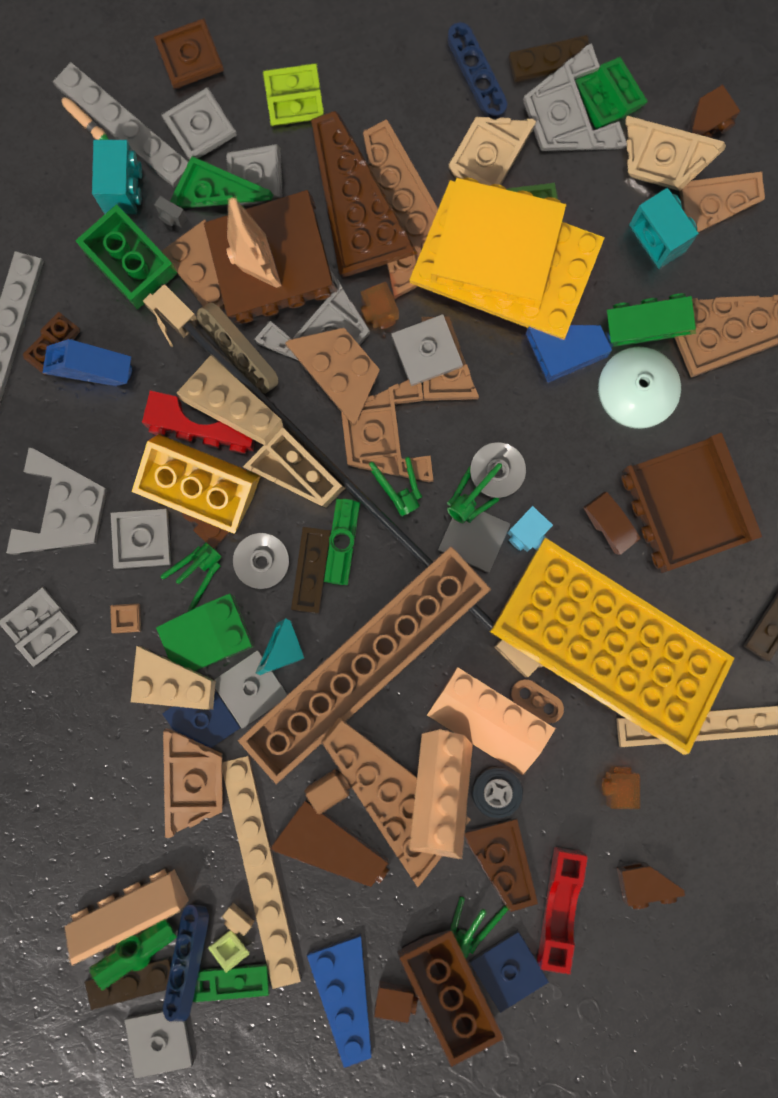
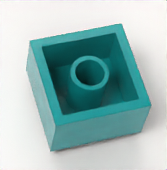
M93 140L92 195L104 214L116 204L126 214H137V205H141V190L137 186L138 178H142V165L140 161H137L136 151L131 149L127 140Z
M668 188L639 205L629 224L658 269L685 253L699 234L695 221L691 217H687L682 209L680 199L677 195L672 194Z

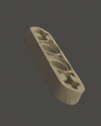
M208 303L197 310V320L201 327L233 364L262 393L266 394L278 385V377L275 371L216 304Z

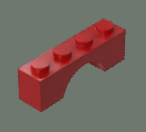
M155 391L149 392L142 423L149 428L148 432L165 436L166 432L176 434V439L186 442H192V438L203 440V445L213 448H219V444L230 447V451L239 454H246V450L254 452L256 440L220 421L209 425L194 423L185 417L182 402L177 396Z
M554 847L537 958L541 970L565 974L571 973L575 946V911L580 890L584 885L588 858L583 851Z

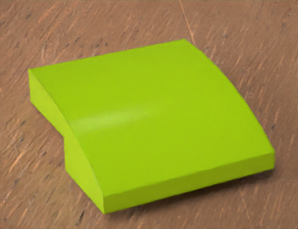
M316 64L263 71L271 126L311 121L324 115Z

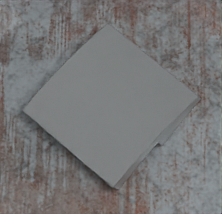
M486 512L476 516L471 523L466 521L462 524L452 518L438 551L444 553L452 546L468 565L489 574L510 523Z
M44 586L0 619V626L16 643L15 647L33 667L78 633L75 625Z

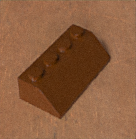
M451 930L423 937L397 951L399 959L451 1067L504 1039Z

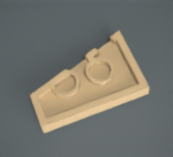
M136 646L131 702L213 710L215 680L178 665L170 659L159 656L142 646Z

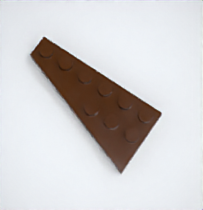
M333 111L312 119L339 275L342 277L350 276L418 254L340 114Z

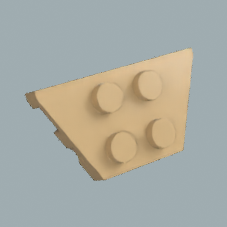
M630 116L626 118V125L628 127L627 151L629 153L628 173L636 179L681 191L726 147L724 141Z
M476 117L452 158L449 169L455 178L463 179L469 177L476 179L480 184L489 186L491 184L501 185L536 125V121L533 119L522 121L511 120V118L495 120L489 117Z

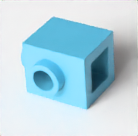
M532 506L508 531L507 534L511 536L509 541L519 551L524 549L528 552L532 547L537 550L543 539L547 538L544 534L553 524Z

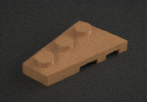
M762 172L690 181L679 191L682 209L687 217H691L695 221L698 232L765 199Z
M203 220L161 252L173 263L178 275L202 306L214 303L222 310L225 306L204 227L206 220Z
M422 317L421 322L432 319L434 317ZM444 317L463 367L423 382V400L479 399L449 317Z

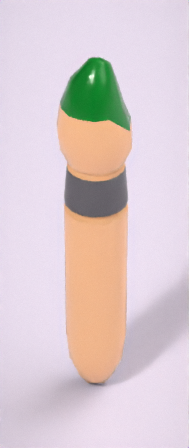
M66 97L62 99V104L66 110L96 140H109L105 131L99 128L72 100Z

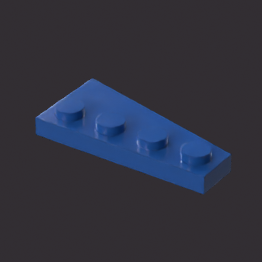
M360 934L307 953V958L344 1068L370 1059L372 1055L362 938Z

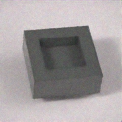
M159 196L154 204L159 214V219L170 226L176 224L182 228L187 221L184 210Z

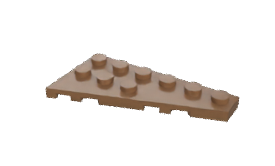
M386 119L363 131L368 164L418 253L388 263L393 296L396 299L418 287L411 284L409 279L438 208Z
M773 295L772 297H716L715 299L706 300L693 298L696 334L675 337L691 378L778 345V295Z
M338 718L321 741L416 886L419 887L442 856L409 850L417 777L342 719ZM466 815L465 827H466V825L469 823V821L471 820L467 815Z

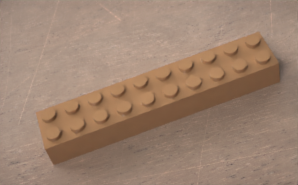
M451 546L241 737L238 742L277 784L322 743L321 740L338 718L344 722L349 719L491 589Z

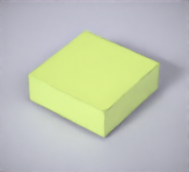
M231 930L208 947L226 973L249 955L248 950Z

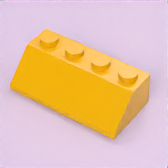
M158 434L147 441L132 492L235 534L253 499L260 475Z

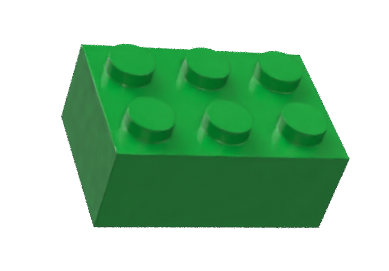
M117 204L75 240L89 259L137 310L145 304L143 300L150 293L153 295L178 274L173 263Z

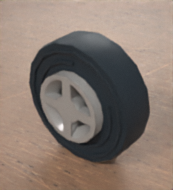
M491 767L483 770L476 777L472 785V797L475 806L481 813L490 818L501 819L510 816L519 808L523 797V788L520 780L512 771L504 767Z

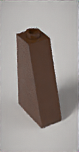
M307 798L271 847L277 853L372 887L375 881L380 884L390 870L386 867L388 859L325 811L319 815Z

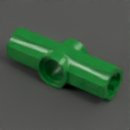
M336 499L324 582L338 585H348L360 502ZM340 535H345L350 539V544L345 549H338L334 545L335 539Z
M165 918L145 928L137 935H131L119 941L116 949L92 965L89 971L99 988L104 990L131 970L140 971L149 964L151 956L175 940L177 935Z

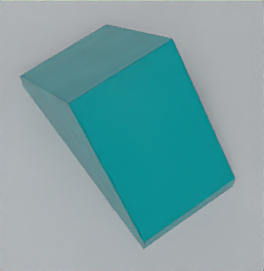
M285 618L276 623L255 672L256 674L263 675L304 659L290 620Z

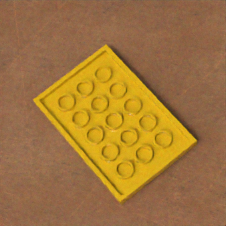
M450 180L409 279L410 283L527 328L529 326L564 340L605 237L564 222L561 223L539 309L432 283L431 271L455 182Z

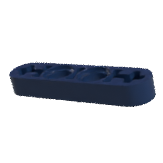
M462 22L453 24L448 32V45L483 115L495 120L503 118L507 109L506 97L471 28ZM456 33H459L460 36H464V35H465V37H464V45H465V48H464L463 50H462L463 44H462L461 40H460L459 38H456V39H455V34H456ZM470 54L475 55L479 62L474 66H469L464 62V58ZM479 78H486L490 81L491 85L487 89H480L475 82ZM491 94L494 104H500L499 111H496L494 108L489 109L491 104L489 96Z
M188 905L181 915L163 1004V1014L169 1022H184L191 1012L209 922L208 910L204 906ZM189 941H190V942H191V951H190V954L188 955V954H187V946H188V943H189ZM184 971V972H185V981H184V984L182 985V983H181V975H182V972Z

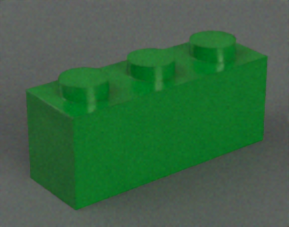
M685 293L670 295L669 300L658 301L657 298H648L641 300V304L630 306L629 303H618L613 305V309L607 310L610 340L613 347L696 334L692 296L686 297Z

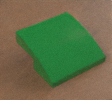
M621 57L600 65L598 71L575 80L585 111L596 130L623 119L648 102Z

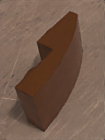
M58 312L40 330L41 336L23 353V358L43 373L47 346L68 339L74 340L80 332V328Z
M603 492L583 507L595 529L603 532L615 554L621 555L641 539L625 513L607 492Z

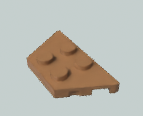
M340 328L285 342L288 349L353 426L357 424L359 415L364 404L367 402L380 369L345 328Z
M164 729L165 838H170L176 832L188 826L191 828L199 824L203 819L211 818L222 812L223 764L222 753L171 729Z

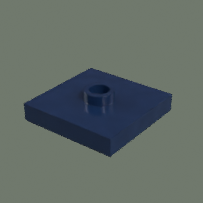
M216 689L213 710L172 706L162 713L173 731L209 748L214 747L241 728Z
M518 930L469 960L500 1013L549 983Z

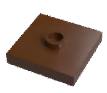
M204 18L154 36L174 89L224 71Z

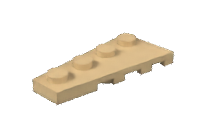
M211 355L177 392L179 400L265 446L283 427L281 419Z

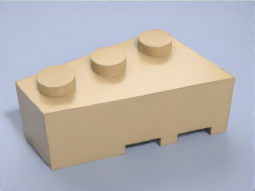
M283 427L267 446L264 445L243 466L325 508L345 489Z

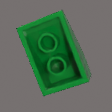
M227 594L156 627L168 659L195 672L255 647L237 601L232 594Z

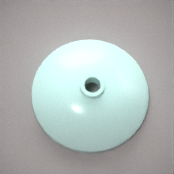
M632 347L614 355L604 366L598 383L599 398L608 415L618 423L630 428H649L663 422L675 410L681 395V381L677 369L665 355L646 347ZM639 380H646L648 387H641Z

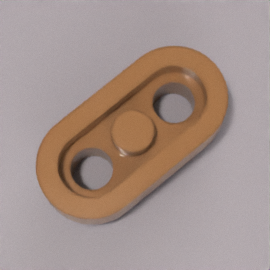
M523 679L517 681L511 688L513 702L546 723H555L561 719L564 713L562 701L531 680ZM523 688H527L530 693L526 699L520 697V690ZM547 703L553 706V711L550 714H546L543 710Z

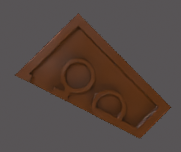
M513 818L464 833L466 843L509 911L513 912L538 904L517 819Z

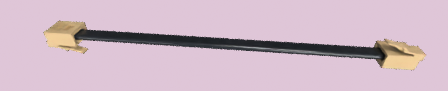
M165 284L153 295L150 293L143 300L146 307L156 315L157 323L171 347L173 345L167 335V328L157 314H160L183 338L190 334L216 361L281 419L283 427L426 569L433 563L392 520L196 328L199 322L195 314ZM475 603L469 611L491 631L495 622ZM494 635L499 641L493 647L524 677H529L538 667H543L534 659Z

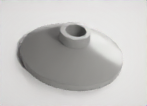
M495 442L487 444L477 451L471 462L470 473L472 481L477 487L486 475L498 463H501L502 475L494 476L481 492L490 497L502 498L513 494L520 488L525 479L526 465L520 452L513 446Z
M256 533L244 538L238 544L233 555V567L236 575L244 584L256 589H266L278 584L284 578L289 567V555L286 547L278 538L266 533ZM265 557L267 564L264 567H259L257 565L258 558Z

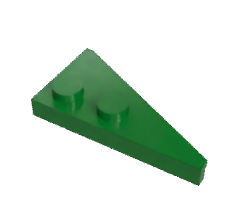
M191 156L170 202L180 208L225 205L229 204V200L233 198L239 203L270 201L274 194L264 187Z

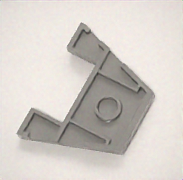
M592 44L583 48L580 53L567 61L564 66L547 77L523 98L529 118L536 121L533 129L541 151L622 149L627 146L619 122L594 131L592 130L574 79L598 71L600 68Z
M330 269L333 283L338 291L331 293V297L327 298L294 338H290L270 321L254 340L260 346L298 360L286 346L285 342L288 340L345 328L360 345L370 334V331Z
M29 448L24 472L52 478L40 533L11 529L6 553L16 555L32 551L37 552L54 548L95 544L97 542L107 489L41 452Z

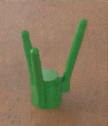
M406 457L405 461L412 488L411 492H409L408 488H405L396 493L376 464L370 462L369 466L373 470L371 471L389 495L400 516H404L420 507L417 500L422 495L417 486L410 457Z
M498 463L486 475L470 495L463 494V496H460L471 475V466L468 467L453 497L447 502L449 505L447 511L454 520L462 524L466 521L471 523L476 516L499 501V498L494 497L477 509L474 508L476 506L474 499L502 468L501 463Z
M205 542L202 547L198 546L191 554L169 568L160 577L161 579L167 578L191 560L193 563L176 579V583L180 584L198 566L204 572L209 568L206 577L187 610L189 612L196 607L214 573L221 567L217 562L222 557Z
M463 896L459 898L450 930L465 959H467L469 953L473 954L481 941L508 911L506 906L474 938L473 934L485 916L486 910L482 909L468 932L460 929L457 933L465 901Z

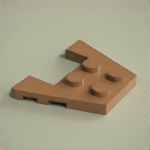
M409 380L400 384H395L377 395L368 397L359 415L358 422L354 426L341 412L348 466L373 471L369 463L374 462L382 473L409 478L406 461L401 458L395 404L423 401L421 383L411 387ZM431 456L410 458L416 480L433 482Z

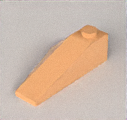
M235 198L230 199L227 239L230 247L226 248L230 262L236 264L243 272L276 288L280 287L281 282L266 234Z

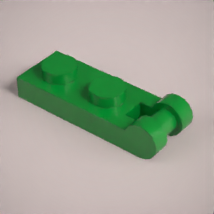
M267 964L234 966L227 973L223 968H199L193 1002L269 996ZM210 980V989H203L202 981Z

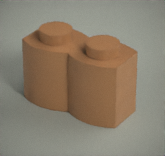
M334 769L307 786L304 791L312 806L320 815L348 797L351 786L343 773H339L337 769Z

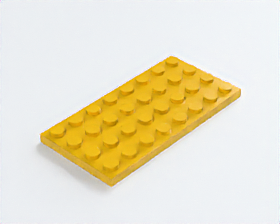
M544 538L490 631L683 755L690 753L734 661V657L547 538Z

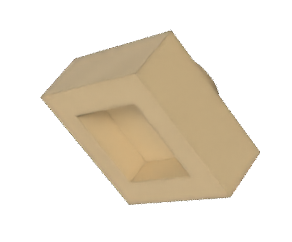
M234 903L230 905L222 916L226 920L224 922L225 925L235 934L240 932L243 936L254 923V920Z

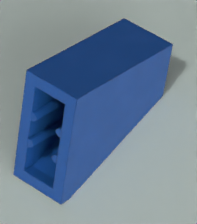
M570 325L564 340L529 326L526 332L547 382L607 358L612 351L611 347H613L610 335L607 332H603L601 325Z
M68 339L47 346L43 373L118 386L127 384L131 376V356Z

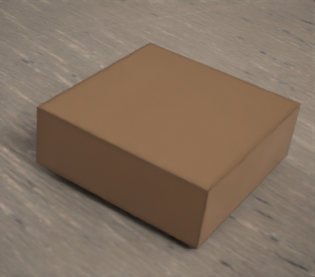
M140 604L110 605L112 633L141 632Z

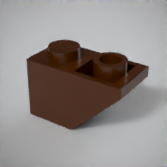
M724 85L717 87L699 99L693 110L688 132L713 138L712 135L720 131L723 134L736 124L734 121L740 110Z
M645 862L617 867L623 902L627 906H632V909L647 908L650 902L660 901L661 904H670L677 902V897L685 896L682 888Z

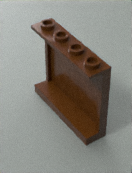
M308 190L245 209L266 234L281 282V286L277 288L243 272L236 264L230 262L226 248L230 247L227 239L228 215L204 222L226 314L234 323H249L253 321V317L262 314L263 316H272L277 314L279 309L288 306L289 308H298L303 306L305 301L311 299L324 300L331 297V293L338 291L332 280L315 215V202Z
M722 432L706 440L637 465H629L622 470L624 473L621 476L623 485L627 491H631L634 499L631 502L633 511L637 517L640 516L644 527H641L643 537L647 543L650 542L654 553H651L652 561L657 569L660 568L662 573L762 537Z

